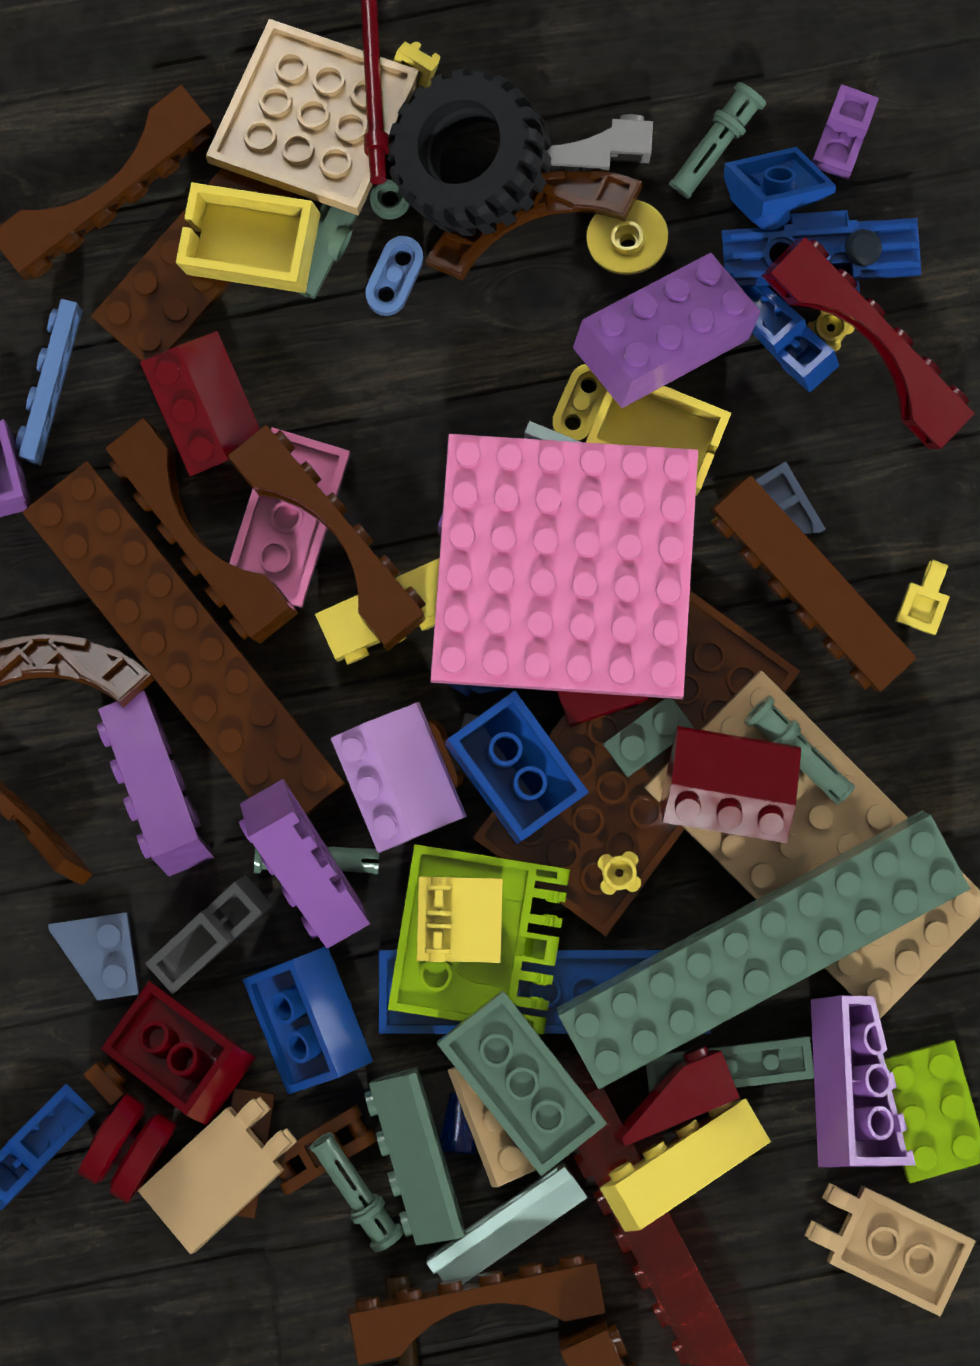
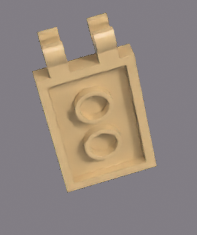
M261 1097L250 1100L239 1113L232 1107L226 1108L138 1190L190 1254L197 1252L285 1170L277 1160L298 1140L288 1128L284 1131H278L266 1145L259 1140L250 1128L271 1110Z
M828 1183L822 1198L828 1203L849 1212L838 1234L811 1220L804 1236L831 1250L826 1260L830 1264L941 1317L976 1241L861 1185L857 1196Z

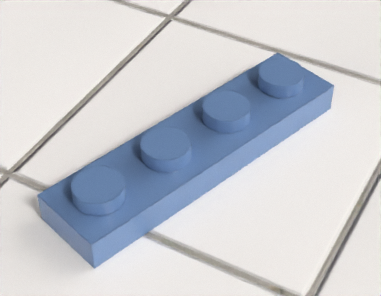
M61 299L59 308H53L50 313L47 331L52 334L48 348L43 347L38 357L37 371L41 372L37 387L32 386L26 402V410L30 411L27 426L20 427L16 438L15 448L20 450L18 456L27 463L39 466L42 464L83 312L78 303Z

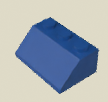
M516 691L453 734L444 743L516 844L523 841L589 793Z
M319 948L242 979L287 1095L339 1078L373 1062L367 1042L363 1037L329 948Z

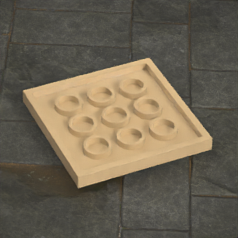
M269 19L206 154L207 162L359 216L373 185L370 182L369 156L364 153L367 114L363 51ZM380 57L384 132L388 134L390 145L393 140L389 136L393 123L399 124L401 116L397 112L404 102L409 104L412 93L420 79L418 69Z

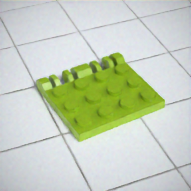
M414 844L388 1010L462 1022L502 990L515 1006L548 1010L549 1001L544 998L517 996L519 980L530 981L533 984L543 986L547 984L552 985L554 975L521 970L522 961L555 966L560 937L527 932L528 923L561 928L562 918L550 914H531L530 910L533 897L545 899L547 902L553 903L565 902L567 893L534 888L535 881L568 886L570 869ZM419 877L503 879L500 963L417 961ZM521 1013L537 1034L545 1033L547 1017Z

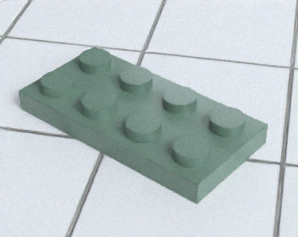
M503 990L437 1041L441 1050L540 1176L544 1175L607 1125L602 1115Z

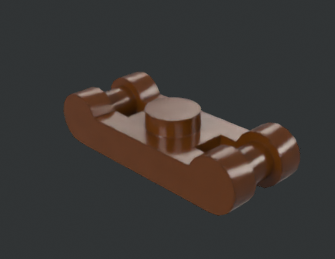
M357 1104L297 1139L298 1141L277 1160L285 1169L279 1175L282 1183L279 1185L285 1195L294 1192L326 1172L315 1153L309 1148L320 1136L331 1132L348 1158L377 1141L373 1130H367L360 1118L363 1113ZM346 1126L353 1140L343 1145L336 1132ZM299 1154L306 1169L296 1173L289 1160Z

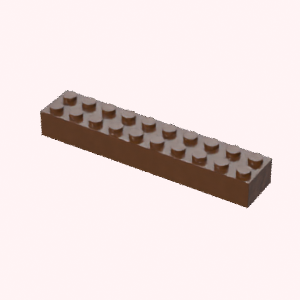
M87 461L22 512L249 798L284 779L308 816L346 785V782L97 471Z

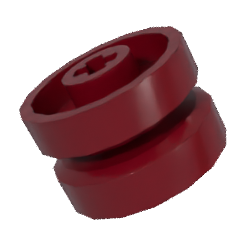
M126 1094L111 1115L109 1114L93 1137L89 1145L90 1149L78 1170V1174L97 1184L107 1177L114 1165L118 1166L110 1182V1193L127 1204L132 1200L148 1176L177 1123L158 1113L148 1120L141 1132L137 1131L145 1114V1104L129 1094Z

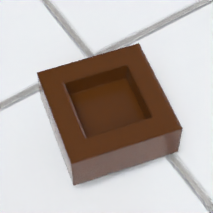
M101 1060L83 1074L110 1105L116 1103L129 1091L123 1085L127 1081L126 1077L112 1062L106 1066Z

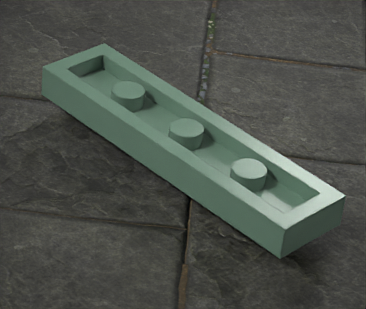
M809 1036L707 1048L708 1051L711 1049L722 1051L736 1088L814 1078ZM690 1050L669 1052L645 1064L649 1093L673 1065L685 1061L683 1054Z

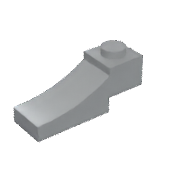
M625 114L621 115L620 119H612L611 128L590 138L567 144L552 145L549 150H545L552 158L549 171L565 169L566 172H591V170L609 172L610 161L649 163L652 151L653 121H644V117L641 115Z

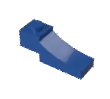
M768 286L741 287L761 311L752 334L776 358L782 368L809 393L840 366L835 351L806 326L804 318Z
M67 1084L0 1150L1 1211L96 1113Z

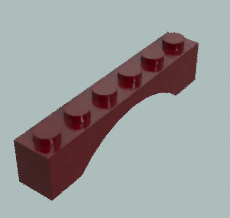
M806 237L795 240L761 276L789 305L810 307L832 314L850 324L862 334L882 357L893 378L899 399L901 421L928 449H941L975 414L967 406L969 403L967 396L953 385L949 387L939 377L941 374L940 368L928 357L923 356L921 358L911 348L914 343L902 329L898 327L893 329L883 318L885 312L881 306L871 298L865 300L855 289L857 283L854 278L841 268L837 270L827 260L829 254L819 242L814 239L809 241Z

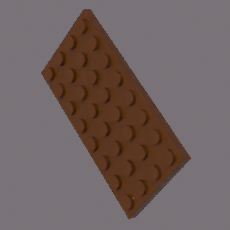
M690 590L683 699L673 700L693 725L694 729L701 730L758 671H763L785 693L800 673V670ZM648 697L649 700L572 727L569 725L566 714H564L548 737L589 793L518 844L515 843L493 811L473 837V839L499 858L570 869L568 886L535 881V885L541 889L567 893L565 902L560 903L604 936H607L685 829L682 825L662 822L661 804L644 788L669 762L673 744L629 777L625 776L603 746L606 741L665 698ZM626 851L635 853L638 857L636 871L637 877L641 879L640 888L635 892L624 889L616 890L612 895L605 894L600 888L603 875L602 870L597 864L598 859L604 854L615 857L622 856ZM617 869L615 872L616 876H623V870Z

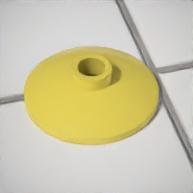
M639 200L635 201L625 222L609 216L595 214L587 230V245L594 261L605 270L620 275L637 274L651 268L663 256L668 243L667 225L662 215L653 206ZM625 240H633L635 242L630 247L621 246V243Z

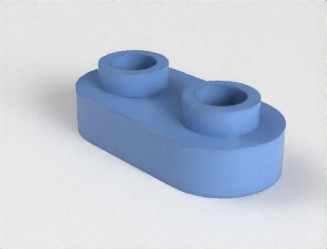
M397 236L385 245L365 291L367 303L375 313L390 316L398 313L404 307L423 265V251L416 240L408 236ZM401 253H406L411 257V260L407 265L401 266L396 263V257ZM391 290L394 293V297L389 302H383L379 299L380 292Z

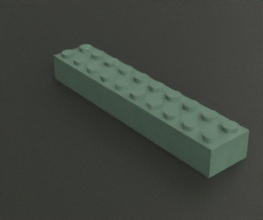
M922 810L557 1007L558 1016L597 1088L601 1089L970 890V887L932 816Z

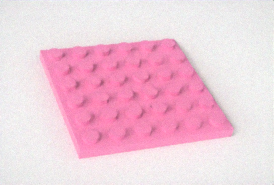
M449 434L431 683L683 699L698 450Z

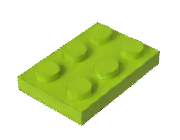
M955 1040L944 1041L884 1058L886 1068L889 1072H893L897 1088L892 1089L897 1113H903L907 1130L903 1131L902 1134L906 1150H912L915 1165L903 1166L907 1182L913 1183L980 1164V1126Z

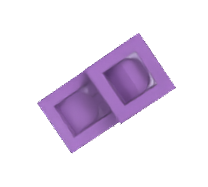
M842 84L840 85L812 160L821 171L845 180L849 179L879 100L878 97Z

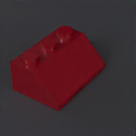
M218 331L178 345L140 362L189 476L230 460L228 455L260 430Z
M677 726L660 800L662 822L787 843L796 808L801 747Z

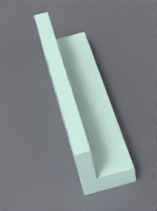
M563 1161L464 1230V1237L450 1240L428 1255L427 1265L433 1274L435 1272L438 1273L442 1281L461 1279L462 1284H464L585 1200L587 1195Z

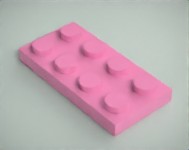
M272 427L271 431L276 434L279 429ZM281 430L296 448L291 455L300 465L307 461L321 478V481L316 485L326 496L331 492L338 496L351 454L350 451ZM252 489L229 564L246 571L265 574L277 584L293 606L303 608L327 528L319 520L302 509L278 499L258 496Z

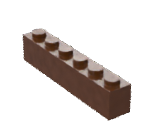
M751 475L742 478L709 509L715 516L711 523L726 539L730 536L736 539L743 547L738 551L741 557L753 569L760 566L767 573L770 579L766 583L780 599L783 600L785 597H788L797 606V609L794 611L795 616L809 630L814 626L825 637L821 642L823 647L836 660L843 657L853 668L848 672L849 675L863 690H867L870 687L874 691L881 692L917 659Z

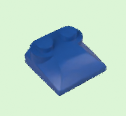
M797 147L727 162L724 167V179L730 199L753 223L764 230L778 229L789 221L790 211L818 202L835 193L836 185Z

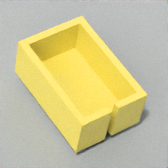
M191 182L184 219L195 231L201 232L199 238L191 228H182L176 264L187 275L306 293L321 214L310 200Z
M666 386L660 387L624 408H621L611 394L606 391L586 443L698 450L697 496L706 478L731 412Z

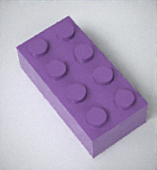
M709 253L584 318L573 349L619 406L624 408L749 340L761 311L714 255Z

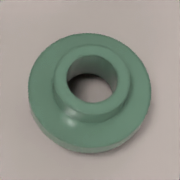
M392 178L386 179L385 183L373 187L370 193V204L373 211L379 217L393 220L403 216L410 204L398 192L399 186L393 182ZM387 194L397 196L398 202L394 206H386L383 203V198Z

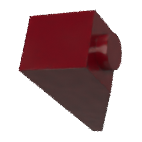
M706 1045L685 1052L683 1054L685 1061L672 1066L613 1135L616 1144L622 1146L630 1145L739 1099L740 1097L722 1051L712 1049L708 1051Z

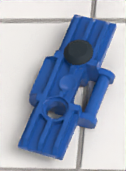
M847 210L790 214L787 224L775 230L749 228L721 231L724 268L740 287L769 286V283L761 275L773 264L769 256L770 249L775 245L789 247L795 240L804 237L809 241L811 239L816 240L826 249L829 254L827 260L837 270L841 268L854 278L857 283L855 289L859 293V280L921 276L917 218L857 222V220H849Z

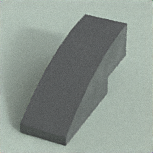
M244 875L226 889L206 909L201 911L145 964L173 995L262 916L272 904L253 882Z

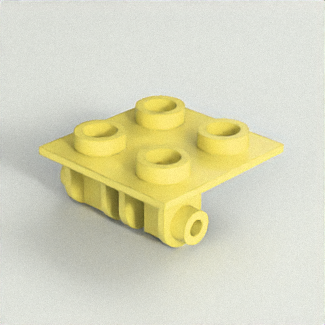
M419 877L417 961L500 963L503 879Z

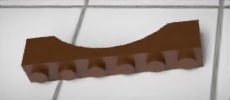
M179 85L149 109L145 129L135 151L113 178L90 195L67 205L42 210L18 211L0 225V250L25 281L31 277L34 279L41 277L52 267V260L62 252L69 254L76 250L84 242L85 238L83 236L94 227L100 229L108 225L116 217L117 213L115 211L126 202L132 204L141 199L149 190L147 186L159 176L161 179H164L173 174L179 168V161L191 151L193 154H196L205 149L212 141L211 136L216 133L211 120L186 89Z
M143 417L105 448L114 459L109 463L111 469L122 482H126L128 479L137 489L132 494L134 499L147 514L152 510L161 521L156 526L157 529L171 545L177 541L185 552L180 557L183 563L194 576L201 573L210 585L205 588L206 593L219 608L226 605L234 616L229 620L230 624L244 640L250 637L261 644L298 614V611L272 579L265 574L246 571L223 561L199 538L188 520L181 501L177 477L178 456L150 422Z
M265 425L228 455L230 461L258 496L278 499L302 509L319 520L337 538L347 553L354 569L358 589V613L362 621L386 650L389 651L426 620L424 612L421 610L426 603L412 586H409L406 590L403 589L395 579L400 574L385 554L378 559L368 547L373 543V540L359 523L352 527L342 516L347 512V509L333 492L326 496L316 485L321 481V478L307 461L300 465L291 455L296 448L281 430L274 434Z
M572 1254L559 1258V1265L544 1267L543 1262L528 1263L518 1267L519 1273L503 1276L501 1270L479 1274V1281L462 1284L461 1279H452L437 1283L438 1290L421 1293L420 1287L397 1291V1298L381 1302L379 1296L357 1299L354 1301L355 1307L346 1309L357 1364L362 1365L400 1357L413 1340L432 1324L454 1312L477 1305L495 1303L525 1305L545 1311L564 1322L604 1314L606 1312L597 1264L590 1258L584 1259V1254Z

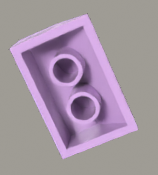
M420 702L365 722L331 738L378 853L467 816Z

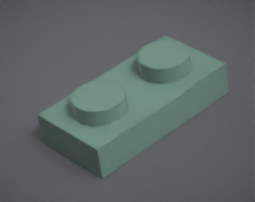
M665 698L606 741L603 746L625 776L629 777L673 744L677 726L693 729L694 727L672 698Z

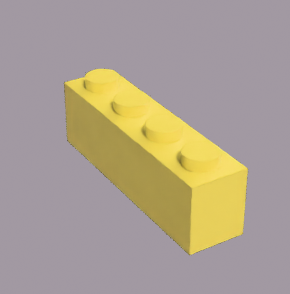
M440 558L395 578L404 590L412 586L426 603L421 609L426 618L419 625L422 631L435 626ZM358 595L315 614L337 662L345 659L347 665L357 662L370 655L367 648L381 643L362 621L358 613Z
M746 1098L732 1101L708 1111L709 1116L699 1122L696 1118L687 1121L674 1130L677 1137L666 1144L664 1140H660L642 1151L644 1159L635 1165H632L631 1162L624 1163L608 1174L611 1181L600 1187V1190L625 1232L642 1230L771 1142Z

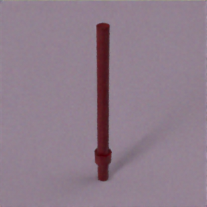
M361 0L367 114L364 153L369 156L370 182L380 185L387 181L385 155L389 153L388 134L384 132L377 0Z

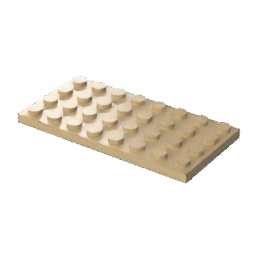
M758 671L701 730L769 741L753 725L748 727L744 723V719L761 700L770 695L775 700L773 705L790 721L796 720L800 724V733L834 765L843 776L853 783L855 788L843 802L841 801L840 804L836 805L819 786L800 770L796 808L787 843L683 826L755 900L908 818L763 671ZM669 762L644 786L659 803ZM963 874L970 890L824 969L851 996H875L881 1019L979 919L980 890Z

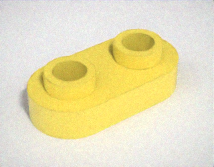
M586 364L577 367L572 372L555 410L552 422L554 431L580 442L588 437L607 391ZM585 380H591L596 384V390L592 393H586L582 390L581 384ZM576 417L581 425L576 430H569L565 425L566 419Z

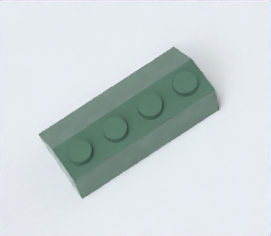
M419 1067L371 1080L369 1083L371 1090L364 1092L370 1115L378 1114L382 1131L376 1132V1137L382 1156L390 1155L394 1171L388 1172V1178L394 1197L401 1195L406 1211L399 1213L405 1236L413 1235L416 1245L464 1237L465 1225Z

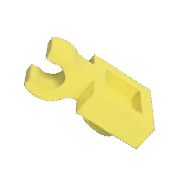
M935 560L929 561L922 585L909 583L895 622L933 636L936 635L950 596L939 593L948 565Z

